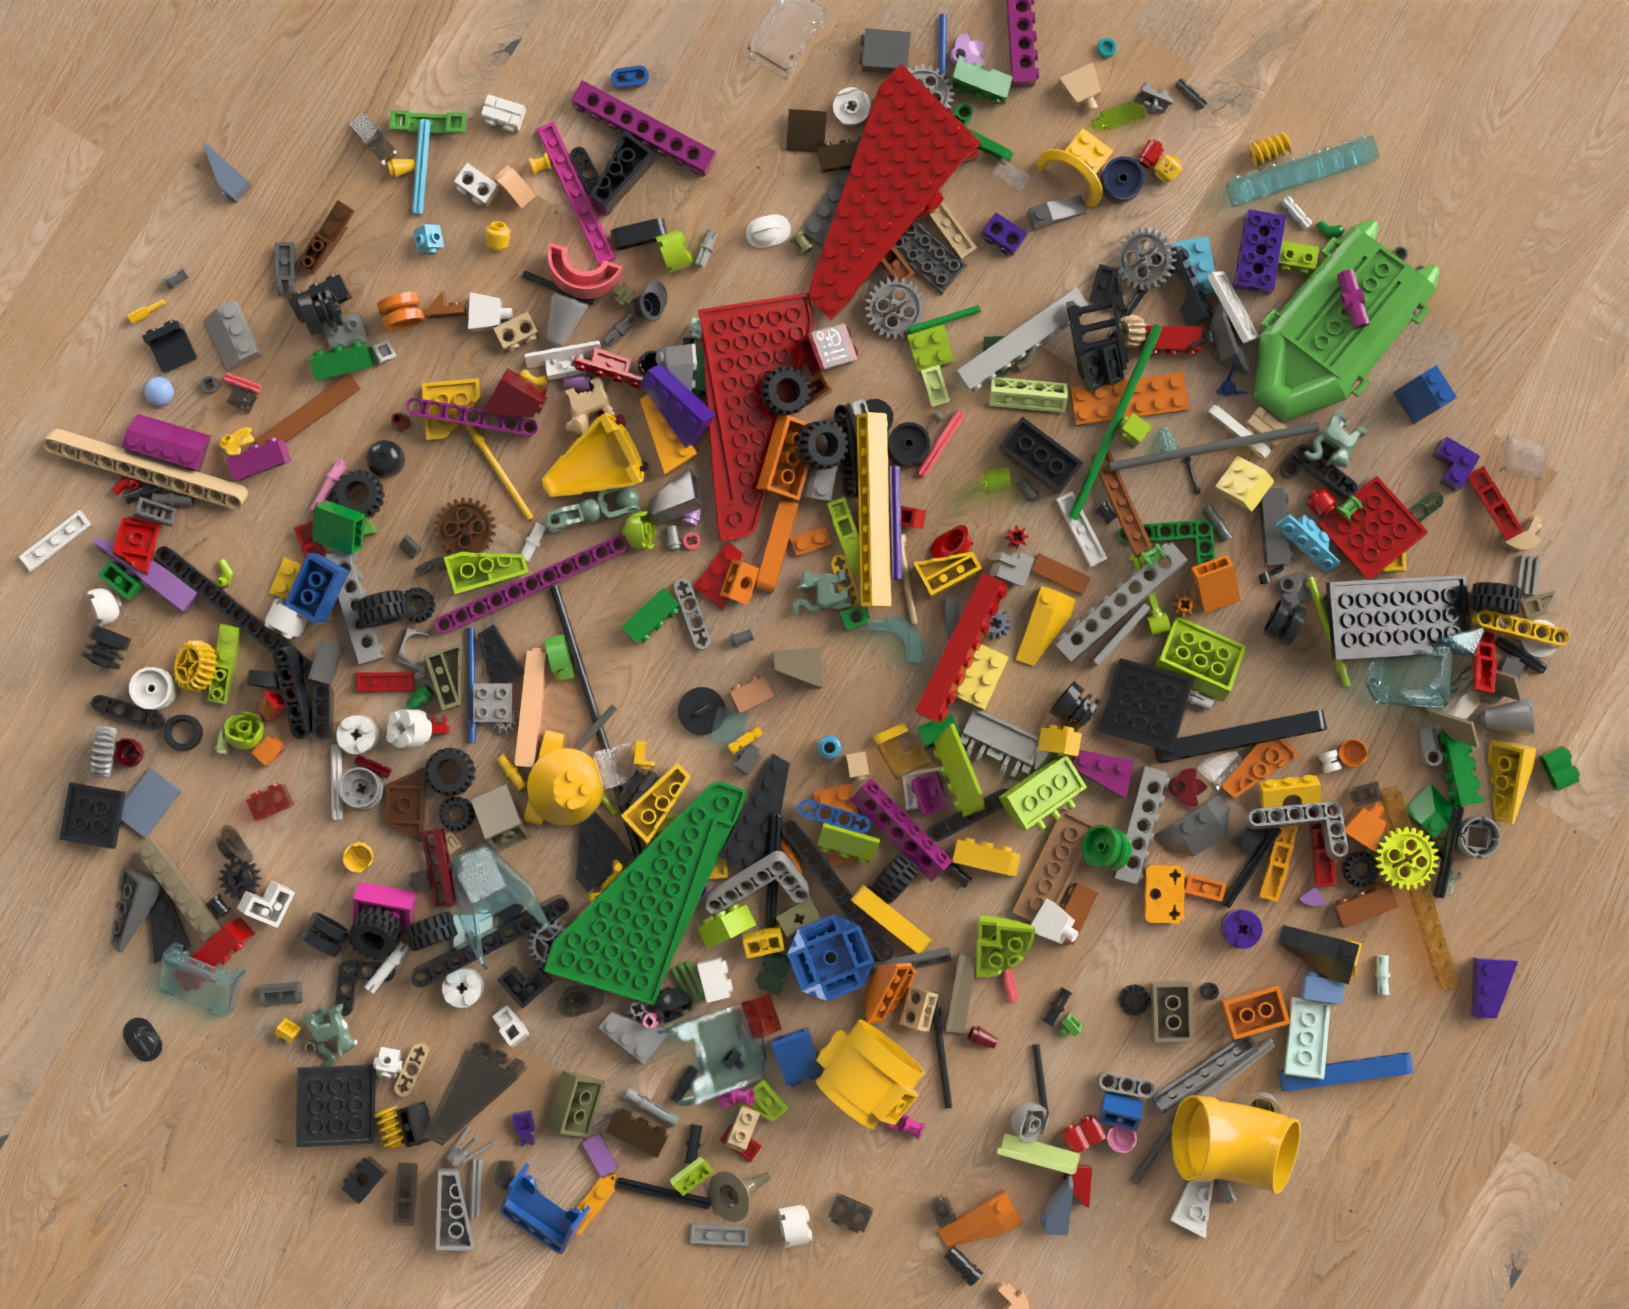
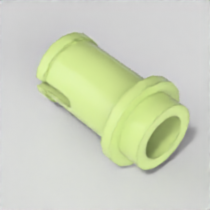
M219 730L217 747H214L216 749L215 753L227 755V752L230 751L228 749L229 742L226 736L224 737L225 731Z

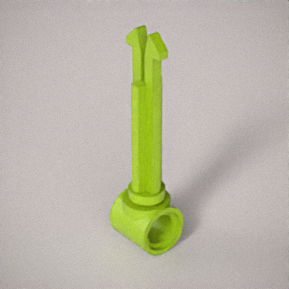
M1132 553L1129 560H1133L1135 569L1140 571L1138 558H1135ZM1142 555V556H1139V561H1140L1141 567L1143 568V567L1145 566V565L1143 564V563L1145 562V560H1144V557H1143V555ZM1146 572L1144 579L1151 581L1149 573ZM1153 592L1145 599L1146 604L1150 607L1146 622L1151 636L1171 630L1167 614L1159 608L1155 592Z

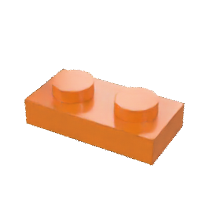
M826 526L790 538L796 557L832 545Z
M1188 873L1185 893L1222 902L1227 883Z

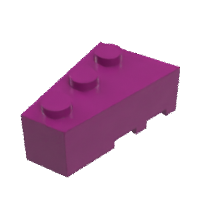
M1079 750L1078 756H1073L1072 764L1078 773L1112 791L1121 798L1126 799L1133 760Z

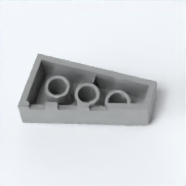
M438 1168L436 1250H475V1242L458 1168Z

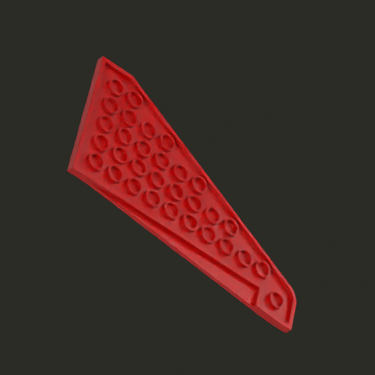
M902 64L879 86L809 287L810 300L830 321L845 308L856 294V291L951 175L981 144Z
M809 292L698 310L702 336L707 407L716 414L709 425L716 523L720 541L748 536L757 527L766 492L757 489V485L777 420V416L773 415L772 411L768 412L766 405H762L763 399L759 398V394H761L759 386L763 384L761 381L766 377L765 375L775 369L793 367L794 370L798 369L801 372L805 357L799 340L806 334L811 333L814 326ZM783 380L777 384L776 393L778 398L785 403H789L794 393L792 386Z

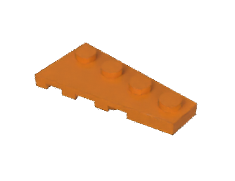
M1284 739L1256 744L1219 786L1235 799L1300 754Z

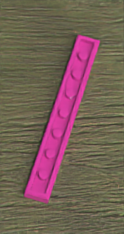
M554 121L537 128L538 134L599 267L604 260L608 262L615 260L616 256Z

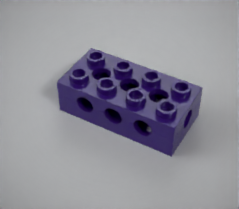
M1248 209L1245 213L1233 282L1234 289L1269 295L1274 291L1286 215ZM1259 231L1265 232L1266 237L1261 236ZM1256 249H1260L1263 255L1257 254ZM1253 267L1258 268L1260 274H1256L1253 271Z

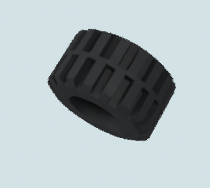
M781 367L769 372L762 379L761 383L763 384L759 386L761 391L759 398L763 399L761 403L763 406H767L766 410L768 412L772 411L773 415L776 416L792 415L806 407V402L810 399L808 394L811 393V389H808L807 385H810V383L805 381L806 376L805 374L801 375L800 370H794L793 367ZM779 381H786L793 388V398L789 403L781 401L777 396L776 387Z
M827 420L814 421L806 424V427H802L800 429L802 433L797 434L799 440L795 441V445H798V449L795 450L796 454L800 453L801 456L798 458L800 461H804L803 464L805 466H810L812 469H831L840 464L839 460L845 459L843 454L848 452V449L845 448L848 445V441H845L847 435L841 432L843 428L837 426V423ZM820 434L824 435L828 442L827 452L823 456L817 452L815 447L816 439Z
M364 470L348 471L345 476L342 474L340 476L341 480L335 483L337 485L336 488H333V493H335L333 499L338 505L363 513L365 518L373 517L376 511L379 512L381 510L379 507L384 504L383 497H385V493L383 492V486L376 477ZM364 484L368 487L369 497L365 503L355 506L349 500V493L354 486Z
M1474 583L1472 586L1470 608L1479 612L1490 610L1506 615L1518 614L1520 612L1522 589L1503 583Z
M400 590L375 593L363 597L356 602L362 627L387 625L400 621L409 615L404 593Z
M456 748L439 749L430 756V760H427V767L424 770L426 772L425 779L428 780L429 787H432L433 791L440 795H460L471 787L472 781L475 780L474 772H476V768H474V762L463 750ZM449 760L457 762L461 769L460 777L454 783H446L440 776L442 764Z
M899 853L878 875L870 889L887 904H890L908 887L919 873L920 868L904 853Z
M369 907L368 910L366 908L363 909L355 917L348 934L350 945H353V950H357L359 955H364L368 959L369 957L373 958V960L378 958L384 959L386 956L389 957L394 952L402 933L399 919H395L396 916L393 913L390 914L386 909L385 911L381 910L380 907H377V909H374V907Z
M450 911L425 918L404 928L412 951L432 946L453 938L458 934Z

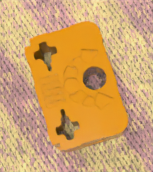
M1149 864L1144 868L1143 918L1149 923L1179 924L1180 920H1184L1185 870L1181 866ZM1173 870L1178 873V877H1175L1174 880L1170 877V873H1173ZM1154 888L1159 893L1155 896V899H1153V896H1150V892H1153ZM1174 908V911L1177 912V915H1174L1172 919V916H1169V912H1172Z

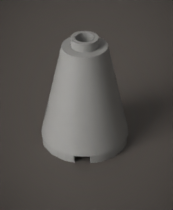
M553 292L547 339L550 340L549 344L556 347L566 344L586 313L588 304L570 298L567 295Z
M1525 698L1521 701H1514L1485 709L1484 713H1481V725H1485L1486 729L1534 736L1533 699Z

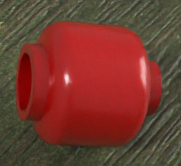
M1315 489L1308 496L1310 500L1307 506L1318 517H1326L1336 508V499L1326 489H1321L1320 491Z

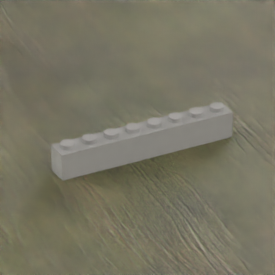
M1077 287L953 372L952 375L964 393L969 390L974 392L982 386L980 382L985 379L988 382L997 376L996 371L999 369L1004 371L1010 367V361L1013 359L1018 361L1027 355L1025 353L1026 350L1029 348L1034 350L1040 346V341L1043 338L1048 340L1056 335V329L1060 327L1063 330L1069 326L1066 302L1074 301L1080 307L1088 305Z

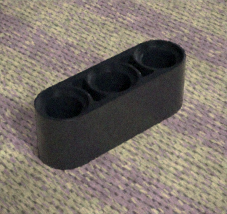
M664 218L651 219L611 230L615 250H624L657 242L656 237L668 233Z
M324 683L315 685L312 692V731L314 736L319 739L330 738L334 731V692L330 685ZM322 687L327 689L325 697L319 695V690ZM325 706L327 714L322 717L319 714V709ZM322 725L327 727V733L324 736L319 733V728Z

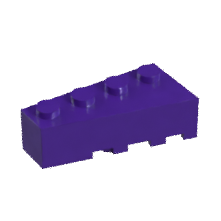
M662 364L649 369L640 382V385L685 448L698 442L716 414Z

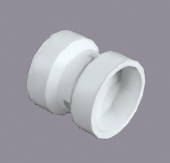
M1336 749L1318 755L1319 760L1323 763L1322 769L1324 774L1342 768L1341 762L1337 759L1338 753Z

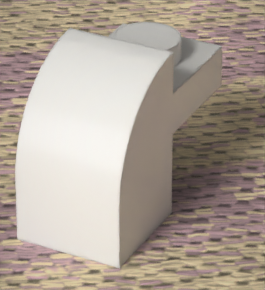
M506 1005L492 1016L500 1027L499 1032L509 1046L515 1047L529 1036L526 1026L519 1020L509 1005Z

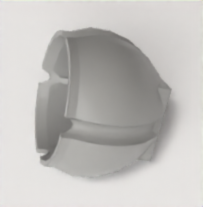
M1479 815L1470 816L1461 823L1457 846L1469 858L1485 859L1497 851L1500 846L1498 839L1501 837V833L1497 824L1490 818L1485 816L1480 818ZM1469 827L1483 829L1481 847L1467 846Z

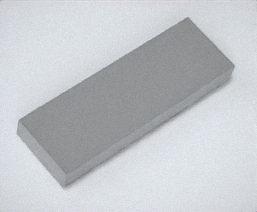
M691 1223L690 1244L748 1246L749 1226Z

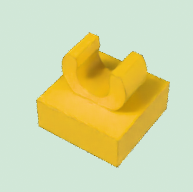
M285 1018L276 1028L274 1034H276V1039L281 1037L286 1040L285 1044L288 1045L299 1034L301 1027Z

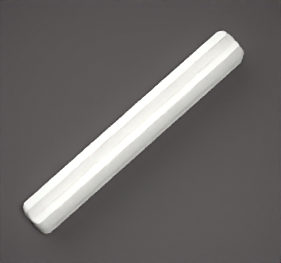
M331 744L332 819L341 820L343 819V800L340 797L338 787L342 778V748L339 744Z

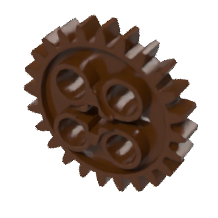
M462 497L461 503L454 499L453 506L448 502L447 510L441 508L444 514H437L440 521H435L434 523L439 528L434 529V532L440 534L435 537L436 540H442L439 546L443 547L446 545L444 552L447 553L452 550L451 555L460 552L484 553L483 548L490 549L487 543H494L490 537L496 536L492 529L497 528V526L491 524L496 519L489 517L492 513L491 510L485 512L487 507L485 504L479 507V500L473 504L472 498H469L468 502H466L465 498ZM467 510L469 517L466 520H461V512ZM477 515V518L472 521L473 517ZM477 523H483L484 528L481 532H475L474 530ZM450 525H455L457 528L454 534H448L447 530ZM463 525L468 526L469 531H463L461 527ZM459 536L458 540L454 542V539ZM465 537H470L471 544L463 547L462 540Z

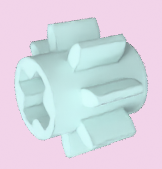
M694 317L689 331L692 332V337L698 340L702 337L700 321Z

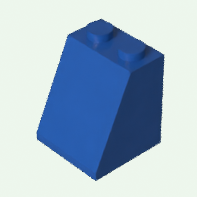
M1437 365L1393 392L1413 424L1457 398Z
M808 1027L771 1039V1045L786 1085L790 1084L791 1087L802 1084L801 1080L809 1078V1081L817 1079L823 1073L821 1064L816 1061L818 1055Z

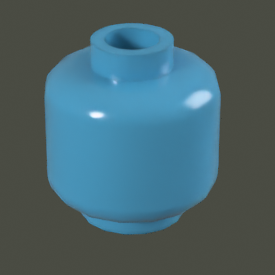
M831 735L821 738L817 745L819 756L825 760L836 759L842 751L840 740Z

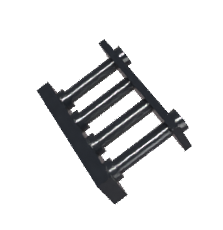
M1107 292L1108 301L1080 307L1074 301L1066 302L1078 374L1082 380H1084L1079 355L1094 348L1115 342L1118 344L1123 370L1127 369L1126 363H1129L1127 352H1124L1117 314L1119 301L1117 296L1115 297L1111 292ZM1110 309L1111 319L1087 325L1080 324L1079 317H1082V314ZM1113 326V338L1092 343L1083 342L1082 335H1085V333Z

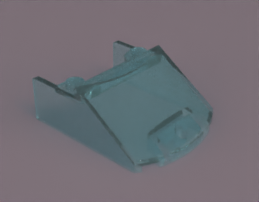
M743 1003L687 1018L684 1021L657 1030L658 1034L675 1032L677 1038L682 1041L691 1039L702 1075L692 1083L694 1096L679 1101V1106L701 1103L765 1077V1073H763L764 1062H766L764 1039L753 1014H749ZM732 1046L742 1054L739 1059L745 1065L741 1070L735 1066L729 1070L721 1062Z

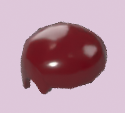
M122 738L115 743L117 749L114 756L121 766L133 768L142 761L144 750L141 743L132 738Z

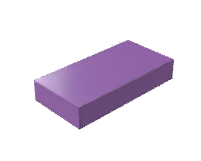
M600 1133L582 1143L600 1177L618 1168Z

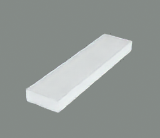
M1072 491L1055 501L1091 568L1108 558L1083 510L1077 521L1068 517L1076 500V496Z
M79 510L21 554L19 558L26 568L33 572L93 525L83 512Z

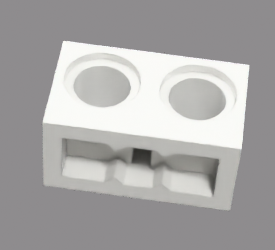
M469 163L464 166L454 180L457 185L456 189L463 195L467 193L473 197L471 200L479 206L483 204L488 207L500 190L497 183ZM466 178H473V182L471 184H464V180ZM483 188L489 190L485 196L479 195L480 190Z

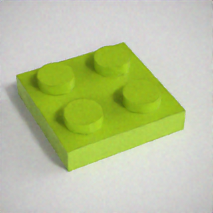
M944 324L907 335L917 372L954 361Z

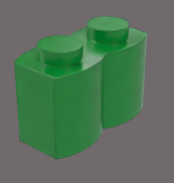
M1558 746L1539 755L1540 762L1547 773L1554 791H1560L1580 781L1579 770L1576 766L1572 765L1570 760L1572 755L1564 746Z

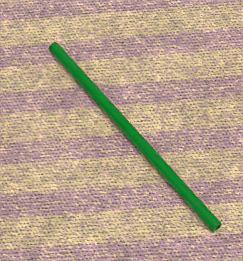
M1154 324L1071 509L1068 517L1073 520H1078L1163 327Z

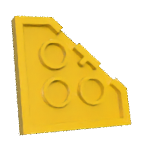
M480 379L422 383L423 399L473 408L481 399ZM431 405L428 409L431 415H437L440 411L437 405ZM451 408L448 410L447 415L449 418L455 419L458 417L459 412L457 409ZM424 417L426 440L447 439L459 424Z

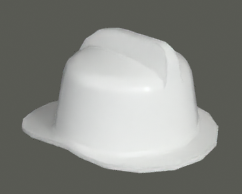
M778 214L760 217L751 221L747 226L746 238L753 247L766 248L786 241L790 235L791 226L784 216Z

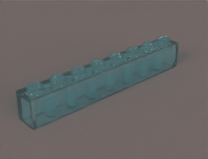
M1365 134L1356 137L1355 141L1348 142V140L1342 141L1334 148L1327 146L1320 149L1318 153L1312 154V152L1303 154L1297 160L1290 158L1278 166L1271 164L1265 167L1266 170L1260 172L1258 169L1247 173L1248 176L1240 177L1238 175L1232 177L1225 187L1233 208L1375 162L1380 155L1373 135L1366 137Z

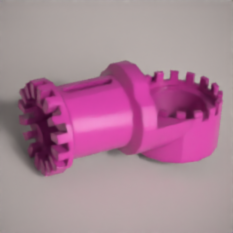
M734 1087L732 1092L729 1091V1093L728 1091L726 1093L721 1091L717 1093V1104L721 1107H729L738 1103L752 1106L755 1100V1092L753 1089L742 1090L739 1087Z
M905 1114L900 1118L898 1124L887 1123L897 1131L907 1132L916 1136L918 1140L923 1133L921 1130H924L925 1123L922 1122L920 1124L913 1121Z

